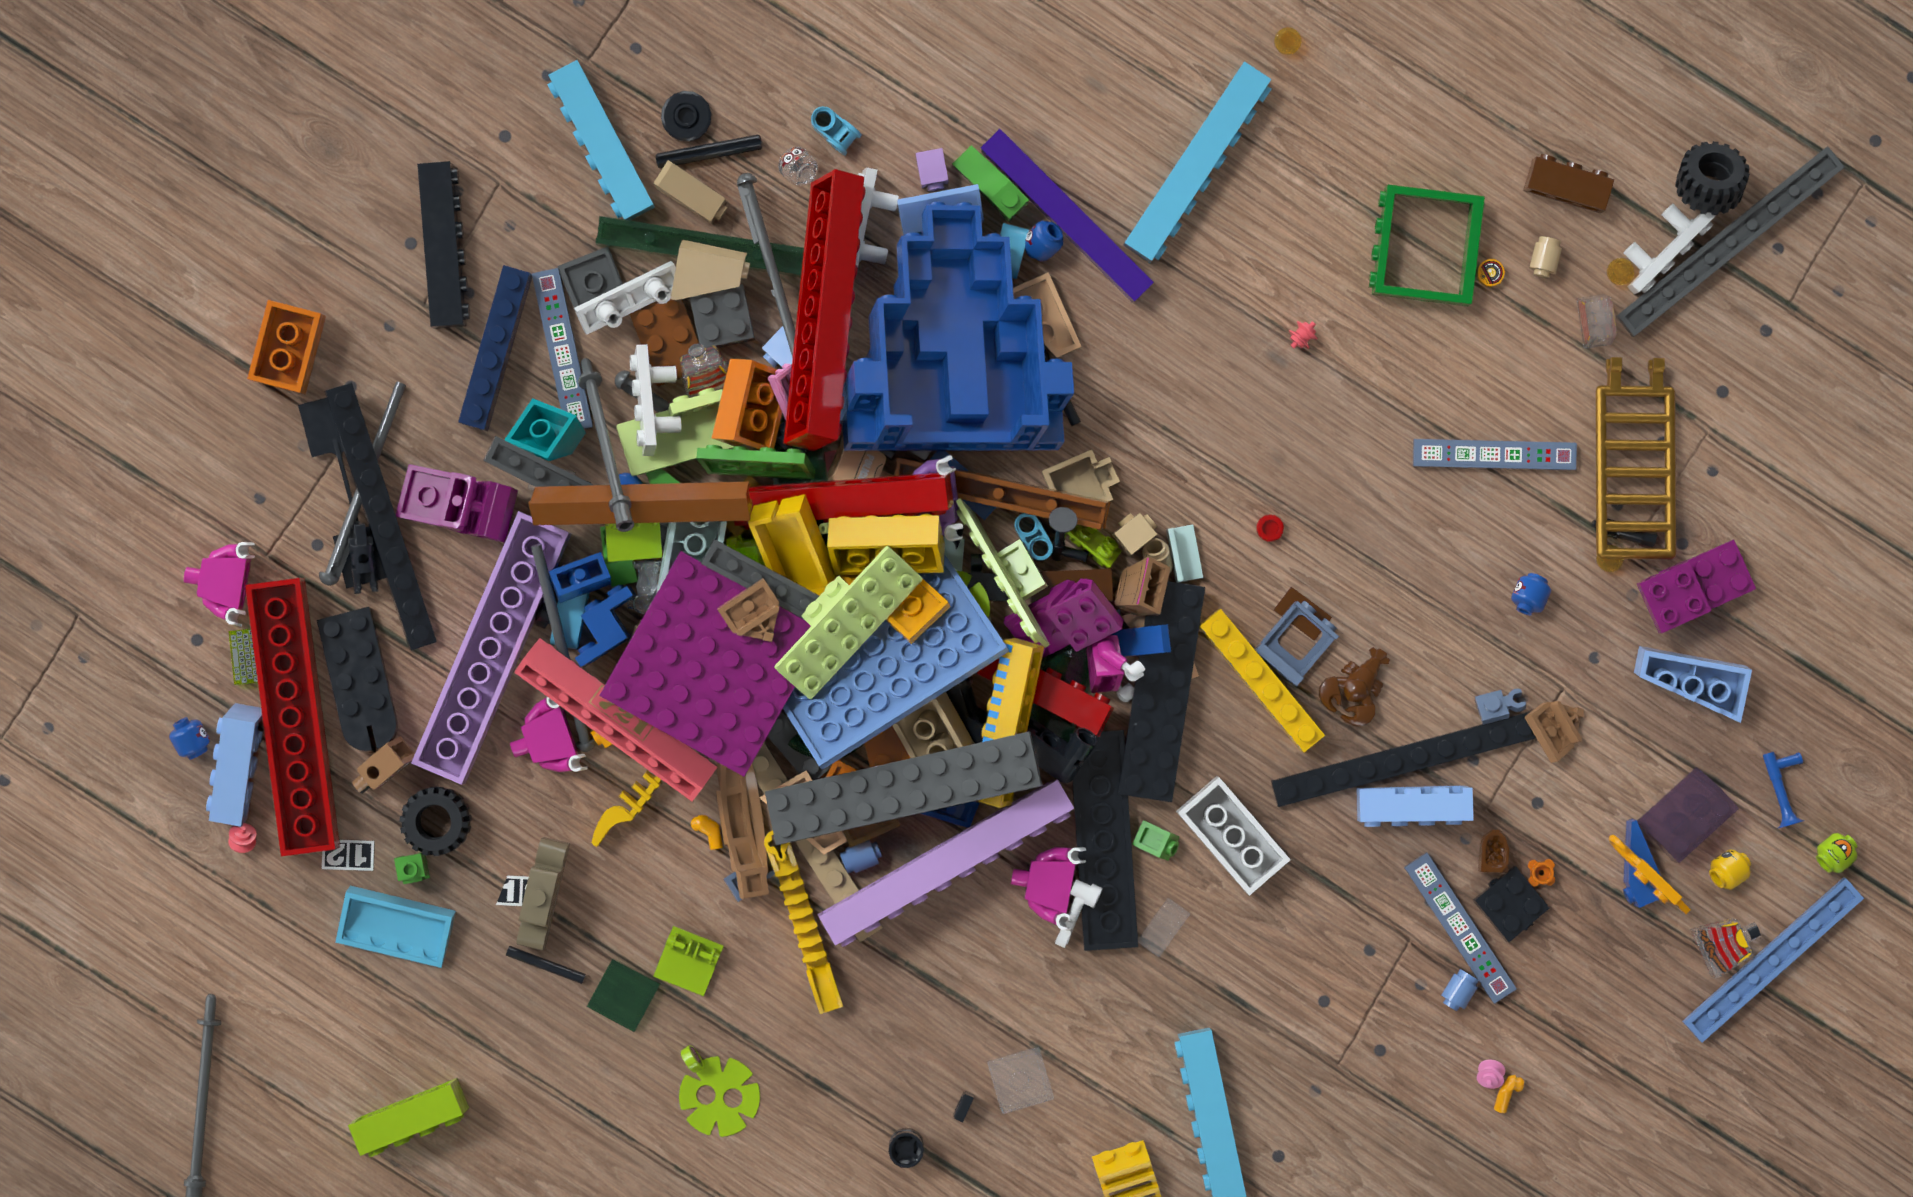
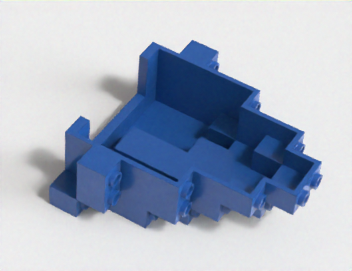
M933 202L926 205L922 213L923 236L915 232L907 233L901 236L897 243L898 278L894 284V295H884L881 298H877L869 315L870 349L866 358L854 361L845 381L847 411L842 419L844 451L1059 450L1065 442L1062 411L1074 395L1072 362H1063L1062 359H1050L1045 362L1041 299H1032L1031 296H1020L1014 299L1010 238L1001 237L997 233L982 236L980 205H972L969 202H961L956 205Z

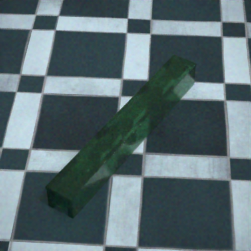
M599 216L596 246L678 258L682 240L747 253L745 262L750 263V270L767 272L759 243L755 245L751 239ZM770 243L779 274L801 277L804 248Z

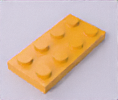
M859 575L838 576L850 585ZM922 578V581L889 615L886 621L912 644L951 606L944 597Z

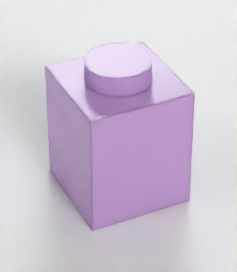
M943 149L916 153L921 188L927 187L928 191L943 189V184H948Z

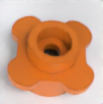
M1546 859L1543 862L1529 861L1527 865L1530 869L1528 882L1535 887L1538 884L1551 886L1555 883L1553 871L1555 864L1551 859ZM1540 870L1544 871L1543 875L1539 874Z

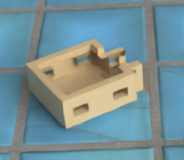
M1092 450L1041 471L1049 489L1105 501L1113 500L1108 487L1120 482L1110 457L1097 462Z

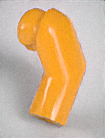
M698 815V817L692 818V829L694 831L699 830L708 836L710 850L723 848L720 826L716 821L706 815Z
M1516 1075L1507 1077L1498 1091L1494 1105L1495 1111L1507 1113L1513 1090L1516 1092L1523 1090V1078L1516 1077Z

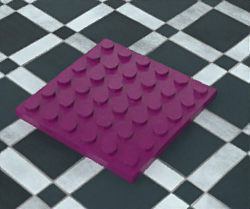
M680 551L599 696L745 777L795 688L774 666L811 626L802 618L779 606L772 642L743 635L739 636L737 633H733L717 608L747 588L704 566L700 561Z

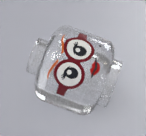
M799 146L787 149L780 157L778 163L781 175L797 187L811 183L815 179L819 168L814 156L805 148Z

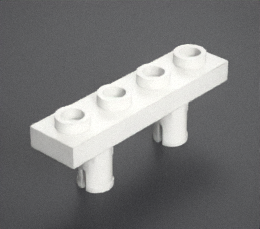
M865 168L862 173H858V175L864 176L866 193L861 206L863 221L859 227L858 238L860 239V248L856 255L857 267L861 260L885 264L888 249L868 245L863 241L869 210L871 207L895 211L899 198L897 195L875 191L874 185L877 170Z
M1671 204L1661 215L1678 231V236L1656 258H1651L1636 242L1632 243L1623 252L1640 269V274L1627 288L1633 294L1640 291L1646 293L1656 283L1653 278L1660 271L1665 274L1675 264L1672 259L1679 252L1682 255L1685 254L1694 245L1691 240L1698 233L1701 236L1704 235L1713 226L1710 221L1716 215H1712L1709 212L1706 215L1700 213L1694 220H1689L1674 204Z
M670 261L575 307L574 310L584 332L589 334L606 325L611 328L618 327L622 323V317L655 301L659 304L667 303L671 298L676 270L674 263Z
M636 345L634 355H630V370L635 371L636 380H632V394L638 398V405L634 406L635 421H640V430H637V446H642L643 456H654L657 446V433L681 432L680 416L656 417L653 411L651 389L652 383H676V366L652 367L649 364L648 346Z

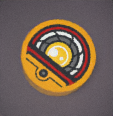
M1495 259L1483 261L1476 271L1478 281L1487 287L1496 286L1503 280L1505 275L1503 265Z

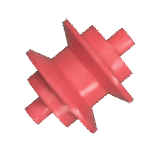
M1297 321L1299 328L1296 331L1289 330V333L1292 335L1290 339L1293 341L1290 346L1293 349L1296 346L1301 349L1303 347L1309 349L1310 347L1307 342L1310 339H1318L1314 330L1316 324L1313 321L1310 324Z
M243 823L241 827H231L228 840L230 848L238 853H247L253 850L256 845L257 835L255 828L246 823Z

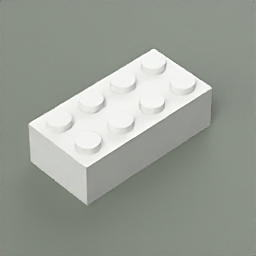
M1218 776L1212 779L1176 811L1249 896L1290 861V858Z

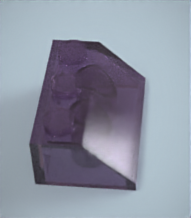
M1695 767L1642 815L1637 822L1672 862L1680 863L1739 808L1717 784Z

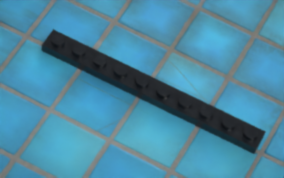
M351 382L326 390L324 392L409 650L412 651L436 643L437 640L353 384Z
M1531 711L1492 723L1476 725L1271 780L1277 807L1535 739L1536 736L1525 719V716Z

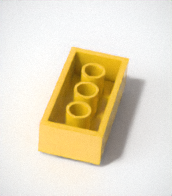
M923 514L920 516L894 515L893 517L866 516L863 518L841 516L829 518L827 548L835 575H860L886 546H889L917 573H944L945 542L939 516Z

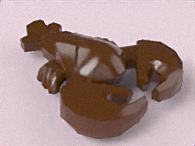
M1372 647L1369 649L1371 658L1366 660L1364 664H1361L1360 667L1353 661L1348 662L1341 669L1342 673L1349 675L1348 677H1328L1319 686L1318 695L1320 701L1331 712L1335 713L1337 711L1331 702L1332 698H1335L1337 705L1341 706L1340 688H1344L1345 697L1348 701L1362 702V705H1355L1345 709L1348 713L1354 712V717L1344 714L1340 716L1345 723L1352 726L1362 727L1369 724L1375 716L1376 707L1370 692L1375 697L1379 696L1383 683L1375 678L1380 670V665L1389 664L1390 659L1387 658V653L1380 648L1375 649Z

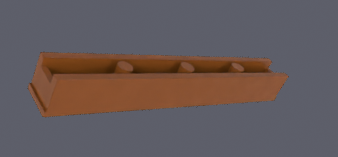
M902 456L897 457L894 476L913 475V472L924 464L925 461ZM957 468L954 471L958 499L961 498L962 500L1049 518L1054 509L1066 507L1076 514L1077 525L1100 530L1106 528L1111 504L1109 501Z
M749 482L621 485L623 495L628 496L631 500L630 512L634 523L750 521L751 519L750 513L753 502L749 495ZM610 485L535 487L531 501H529L533 525L616 524L614 513L609 508V501L613 498Z

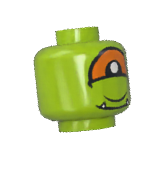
M1833 833L1818 845L1816 860L1828 873H1841L1857 860L1856 848L1858 846L1851 836Z

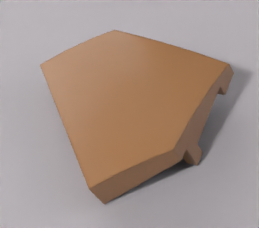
M762 578L718 607L717 610L733 633H737L739 636L743 635L772 642L777 613L779 611V601L765 579Z
M1560 701L1544 702L1525 716L1527 723L1551 763L1559 761L1574 748V744L1582 742V737L1579 734L1580 718L1584 717V709L1563 705Z

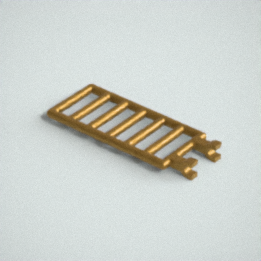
M1622 357L1606 359L1607 385H1600L1596 388V554L1602 559H1674L1676 556L1675 389L1670 386H1663L1665 358L1648 360L1650 386H1621ZM1606 396L1664 397V413L1607 412ZM1607 423L1664 424V440L1607 439ZM1607 450L1665 451V467L1607 466ZM1607 477L1665 478V494H1607ZM1607 504L1665 505V521H1607ZM1607 531L1665 532V549L1607 548Z

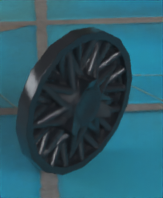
M681 91L675 93L666 100L662 108L661 121L663 127L671 137L678 141L691 142L697 140L707 132L711 125L712 113L709 104L701 95L695 92Z

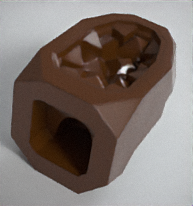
M1492 829L1483 835L1480 842L1478 871L1508 873L1509 846L1506 835L1500 829Z

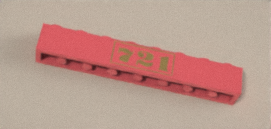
M541 638L530 649L514 672L692 802L717 769V766L688 745L600 697L599 695L605 685Z

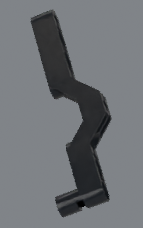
M970 676L946 691L976 744L983 742L982 729L987 722L988 713L976 704L971 686L973 684V677ZM1030 717L1027 732H1031L1038 767L1058 781L1070 783L1082 767L1084 760L1088 758L1097 745V737L1088 729L1078 728L1069 742H1066L1034 718Z

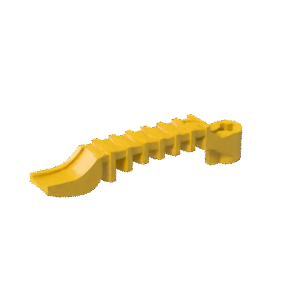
M647 770L642 778L650 784L648 788L643 787L638 781L631 786L641 796L638 801L625 790L620 793L618 797L628 804L632 810L629 811L623 806H613L607 809L601 816L593 834L591 843L595 847L600 845L608 831L615 824L633 820L637 813L639 814L644 809L643 805L652 798L654 790L658 789L662 784V780L659 777H655Z
M772 830L765 836L764 846L775 876L778 877L781 885L779 888L783 892L784 904L788 907L790 913L789 919L793 922V931L799 941L798 947L801 948L804 958H802V961L807 966L806 973L819 1013L823 1014L844 1007L831 964L827 959V951H825L822 943L823 939L820 937L817 928L819 926L815 921L813 908H811L808 900L809 895L806 894L805 883L801 878L800 867L791 842L781 844L780 850L783 856L781 858L777 848L770 846V842L774 841Z

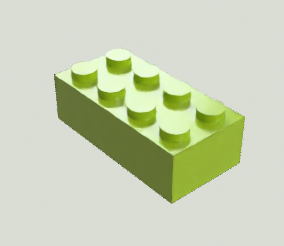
M455 1078L360 1116L352 1121L348 1127L359 1155L362 1156L368 1153L369 1157H373L384 1152V1149L388 1148L389 1144L393 1143L394 1147H398L409 1142L416 1133H419L420 1137L436 1131L435 1129L441 1123H445L447 1127L461 1121V1118L465 1117L464 1113L469 1109L458 1078Z

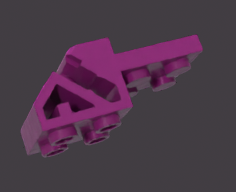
M409 464L396 517L505 543L518 490L492 481H476L477 478L470 475L450 473Z
M1734 539L1661 570L1658 574L1637 583L1658 633H1664L1711 612V609L1756 589Z
M1080 579L1077 583L1072 580H1066L1052 587L1049 595L1028 605L1050 644L1046 648L1044 647L1042 658L1070 644L1077 652L1121 630L1123 625L1121 616L1094 581L1089 579ZM1012 613L1005 617L1004 624L1015 638L1034 643L1032 638L1028 637L1020 625L1022 620L1018 614Z

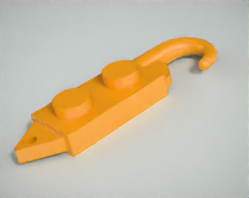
M1616 835L1609 836L1608 840L1613 848L1636 870L1633 875L1644 885L1650 883L1656 889L1653 894L1663 904L1668 901L1676 905L1685 914L1691 910L1681 900L1682 896L1647 862L1639 858Z

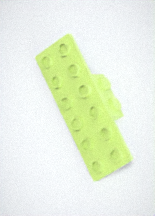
M708 388L700 391L699 396L689 398L688 395L677 397L673 399V403H670L668 410L656 413V417L680 416L681 432L657 433V446L654 456H643L642 446H637V430H640V421H635L634 419L617 424L616 429L631 476H638L694 460L697 456V448H706L707 445H718L723 449H732L734 446L712 439L723 390L715 391L714 388ZM783 414L781 416L780 424L785 422Z
M959 498L956 500V503L960 509L956 512L963 524H967L971 530L969 535L977 547L979 546L984 553L981 555L984 562L996 574L994 579L997 585L1010 598L1007 602L1012 611L1018 614L1022 620L1020 622L1022 629L1028 637L1032 638L1035 644L1040 642L1046 648L1050 644L1025 600L1048 587L1024 543L1019 539L997 553L975 512Z
M886 546L850 585L838 576L826 586L825 591L815 601L808 605L806 611L801 616L811 627L780 659L774 668L807 698L812 699L922 581V577L889 546Z

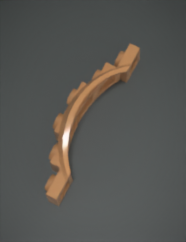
M717 763L720 790L716 791L723 841L724 845H728L732 872H736L740 899L768 895L767 851L764 846L765 831L753 764H751L745 777L724 765Z

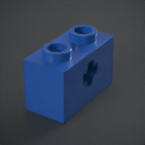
M601 552L549 571L550 580L559 603L611 585V577Z

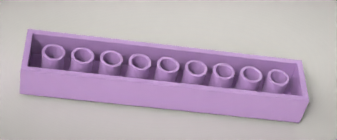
M518 511L411 764L461 785L466 783L544 600L531 546L542 544L549 572L558 567L572 533L553 525H533L530 515Z
M1051 780L1012 802V805L998 810L817 915L834 945L840 943L844 947L856 940V933L863 929L868 933L879 927V920L888 916L889 919H893L904 912L903 906L910 902L915 906L928 898L926 893L935 889L939 892L952 884L950 879L957 875L964 878L976 871L974 866L982 862L986 865L1000 857L997 852L1004 848L1011 851L1023 844L1021 839L1025 836L1035 837L1047 830L1045 825L1051 821L1058 824L1071 816L1069 811L1074 809L1059 781Z

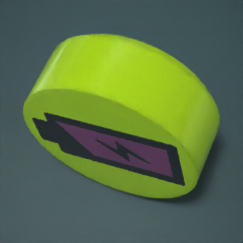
M688 1045L681 1050L683 1061L693 1073H697L705 1067L701 1056L692 1045Z

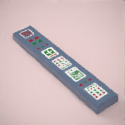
M555 268L532 273L560 407L564 411L577 415L584 429L593 428L586 391L579 387L578 379L582 372L559 269Z
M1413 439V467L1576 470L1577 443Z
M1426 852L1406 865L1404 869L1475 977L1479 980L1492 1003L1495 1004L1515 991L1517 988L1429 854Z

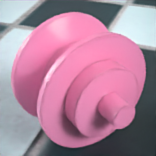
M1484 1060L1479 1064L1477 1081L1480 1085L1490 1089L1502 1086L1504 1083L1503 1076L1505 1075V1067L1502 1063L1496 1060Z

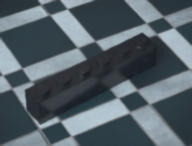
M450 161L417 164L430 327L433 329L465 327L466 320L470 319L469 303L464 302V293L468 292L467 276H462V265H466L465 250L460 249L459 240L464 238L463 224L458 222L457 211L462 210L461 197L456 195L455 184H459L458 168H454Z

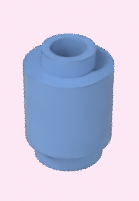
M870 839L845 848L846 851L840 853L847 873L853 871L858 873L879 864L878 858L882 857L877 842L871 843Z
M1460 969L1457 975L1454 973L1441 996L1446 998L1443 1003L1455 1011H1458L1459 1007L1465 1010L1478 988L1476 984L1479 980Z

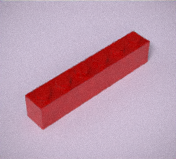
M999 658L976 673L992 681L993 675L998 669ZM1049 667L1046 672L1040 669L1033 703L1081 728L1090 730L1100 737L1114 710V707L1108 705L1110 699L1097 692L1094 697L1085 693L1084 691L1087 687L1074 680L1070 684L1060 680L1062 674Z

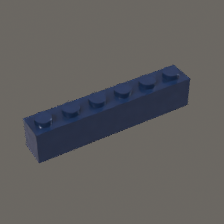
M503 265L458 420L460 424L487 432L489 430L532 281V274L530 272Z

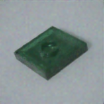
M612 958L586 1007L635 1032L661 983Z

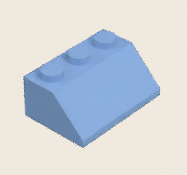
M978 184L897 200L903 236L912 232L923 236L922 213L926 205L933 202H943L945 205L969 202L972 205H980L982 223L984 222Z

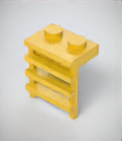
M1143 1140L1131 1142L1123 1147L1111 1151H1103L1098 1155L1092 1156L1104 1197H1143L1153 1193L1155 1195L1151 1197H1161ZM1151 1180V1183L1111 1196L1109 1195V1193Z

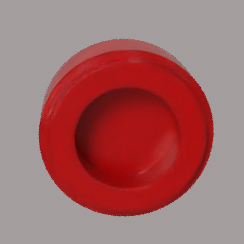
M1271 514L1261 517L1256 525L1257 535L1267 542L1278 540L1284 531L1282 520Z

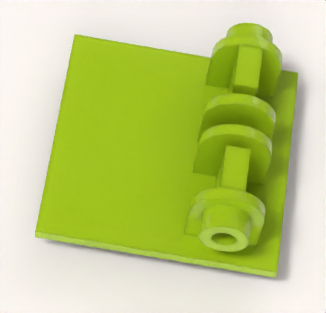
M634 523V527L626 532L618 531L616 524H605L608 562L662 558L660 523Z
M1076 525L1073 530L1066 533L1070 536L1069 540L1078 547L1083 546L1082 551L1085 548L1089 551L1088 556L1093 554L1092 559L1101 567L1104 565L1110 568L1122 552L1118 548V543L1113 538L1105 537L1098 529Z
M673 926L653 977L704 996L724 945Z

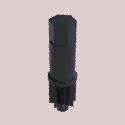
M1593 520V521H1592V524H1591V528H1595V530H1596V520ZM1607 531V536L1613 539L1618 538L1650 547L1655 545L1658 536L1657 532Z

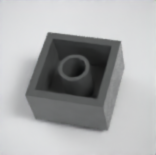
M743 284L735 288L690 297L699 344H701L702 350L706 348L710 350L712 346L720 348L755 340Z

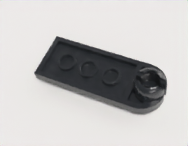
M365 607L316 621L343 736L353 748L363 752L376 753L375 746L371 744L368 730L370 726L373 729L377 749H380L386 743L394 740L398 730V721L372 610L370 607Z

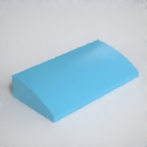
M350 885L345 893L335 943L441 968L456 911Z

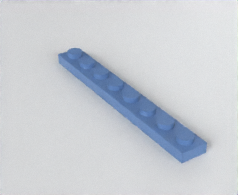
M1843 877L1682 1022L1703 1043L1864 898Z

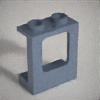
M1295 601L1254 649L1265 662L1294 686H1298L1312 665L1329 645L1339 637L1335 633L1337 628L1325 618L1323 621H1320L1313 615L1316 610L1305 601L1301 604ZM1298 615L1306 617L1322 632L1321 638L1302 660H1297L1278 643V638Z

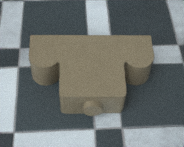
M547 837L541 838L535 865L530 869L519 916L521 924L516 941L517 945L542 951L546 949L570 843Z

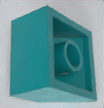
M532 398L505 438V441L539 458L552 461L571 455L586 432L577 415Z

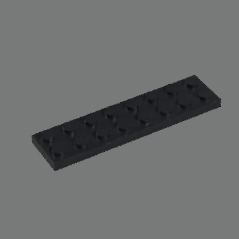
M1167 581L1160 615H1145L1144 627L1168 624L1171 652L1139 655L1138 661L1142 663L1145 671L1143 672L1144 676L1136 680L1134 685L1118 794L1165 802H1172L1205 587Z
M1124 730L1102 731L1100 737L1096 736L1098 740L1097 745L1088 758L1084 760L1082 767L1072 780L1077 847L1086 848V851L1078 852V858L1086 860L1085 863L1078 864L1079 881L1090 886L1095 884L1103 888L1095 907L1092 908L1084 904L1081 910L1084 951L1138 947L1129 800L1127 795L1118 794L1125 750ZM1074 733L1069 734V740L1071 739Z

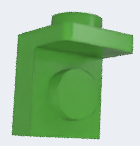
M1143 820L1132 845L1169 861L1170 857L1174 856L1178 850L1179 836Z

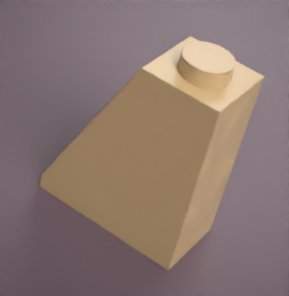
M669 160L653 183L658 191L711 224L714 223L715 219L720 221L728 209L725 206L727 201L724 197Z
M682 240L679 247L670 299L679 300L739 287L742 278L747 279L750 263L745 262L747 253Z

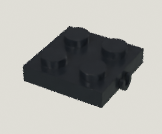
M1516 866L1510 868L1508 873H1504L1500 878L1491 880L1488 883L1489 887L1473 899V902L1507 943L1512 941L1522 931H1527V928L1534 925L1533 922L1550 909Z

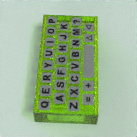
M251 629L228 631L234 685L258 683Z

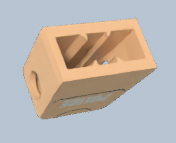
M842 437L825 481L894 475L882 470L886 461V456L880 451H844Z

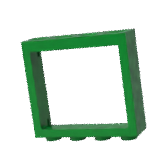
M1389 184L1384 188V191H1380L1378 207H1382L1381 218H1376L1374 231L1375 234H1379L1378 245H1373L1371 261H1375L1374 272L1370 271L1368 288H1372V295L1470 306L1473 300L1485 196ZM1395 195L1469 204L1459 294L1384 285Z

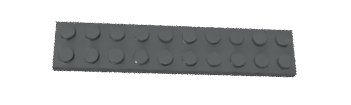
M1025 732L765 791L775 843L776 845H781L1043 785L1031 732Z

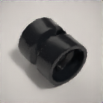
M902 1128L894 1132L889 1140L888 1152L890 1159L901 1168H910L917 1165L921 1161L924 1152V1143L921 1135L912 1128Z

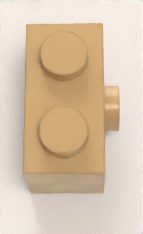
M1130 513L1118 523L1121 528L1112 534L1127 555L1130 556L1157 535L1154 531L1157 525L1148 514L1142 516L1139 513L1133 516Z

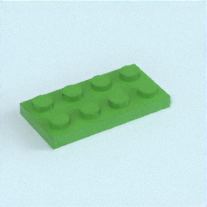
M707 445L706 448H697L696 459L708 474L814 479L815 477L813 464L807 455L799 449H787V452H776L775 449L762 447L760 451L749 450V448L743 446H734L733 449H723L718 445Z

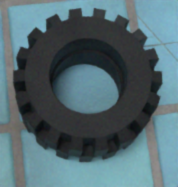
M1713 141L1712 144L1701 142L1700 146L1696 144L1691 147V150H1687L1682 159L1675 182L1677 195L1682 197L1681 201L1685 205L1689 204L1690 209L1693 211L1696 209L1700 210V213L1705 215L1707 212L1712 215H1718L1719 212L1725 214L1730 209L1733 210L1737 207L1743 197L1750 175V168L1748 164H1745L1746 158L1739 156L1740 151L1736 148L1732 150L1728 144L1719 145V142ZM1706 176L1714 177L1720 181L1709 179Z
M430 787L418 791L408 799L407 804L402 808L403 813L400 816L399 822H402L401 834L404 833L406 837L404 840L407 844L410 843L413 846V850L416 852L420 851L423 855L440 856L457 849L467 839L466 836L471 829L470 821H472V816L469 815L468 809L470 808L468 804L464 803V798L460 794L457 795L454 793V790L445 789L444 787ZM431 805L442 806L450 815L451 827L442 837L429 836L421 826L422 812Z

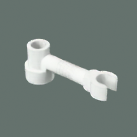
M1079 880L1075 881L1070 892L1075 898L1068 914L1075 916L1076 920L1069 918L1066 920L1067 928L1072 930L1066 931L1061 929L1055 944L1065 948L1070 940L1083 905L1086 904L1094 908L1103 888L1095 884L1090 886Z

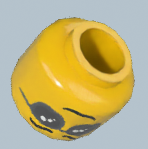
M1729 849L1711 861L1709 875L1714 884L1719 888L1732 890L1749 879L1751 862L1744 853Z

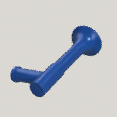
M1774 752L1764 754L1763 759L1782 814V821L1778 828L1805 821L1800 820L1794 814L1780 771L1783 768L1803 764L1801 754L1798 752L1781 759H1776Z

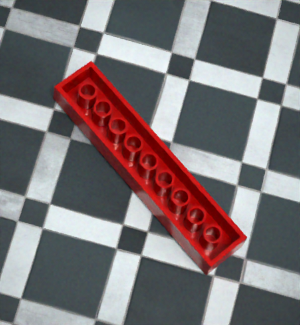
M837 169L813 181L810 187L784 444L812 451L837 441L841 434L840 413L844 406L842 393L843 385L847 378L845 364L850 350L848 334L852 327V317H850L851 305L855 299L853 285L858 271L856 255L860 248V239L858 238L859 227L863 221L861 206L866 193L864 176Z
M305 578L245 585L281 857L341 848Z

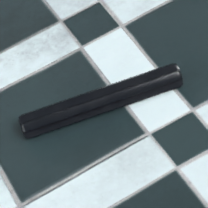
M757 134L657 153L656 163L658 168H663L668 160L675 165H682L761 150L762 140L760 135Z

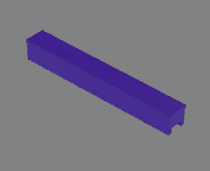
M1001 129L981 147V153L1051 222L1057 224L1062 233L1132 303L1154 283Z

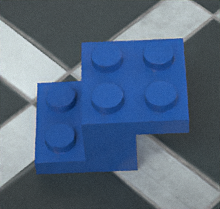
M618 585L607 592L609 598L602 602L600 599H596L584 607L586 612L580 616L598 644L590 642L578 650L580 655L575 657L580 667L588 666L630 639L631 636L614 610L637 596L631 586L624 587L623 585Z

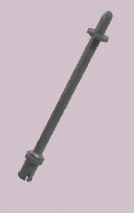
M584 358L581 360L583 374L580 375L578 384L582 389H587L613 497L609 501V508L614 513L618 531L626 532L634 527L630 512L632 504L630 498L623 495L597 388L602 382V376L598 372H593L591 361L588 358Z
M214 994L206 996L204 1018L197 1019V1024L203 1025L191 1170L187 1179H184V1186H186L185 1197H202V1189L206 1186V1180H203L201 1170L214 1026L221 1025V1020L215 1019L217 999Z

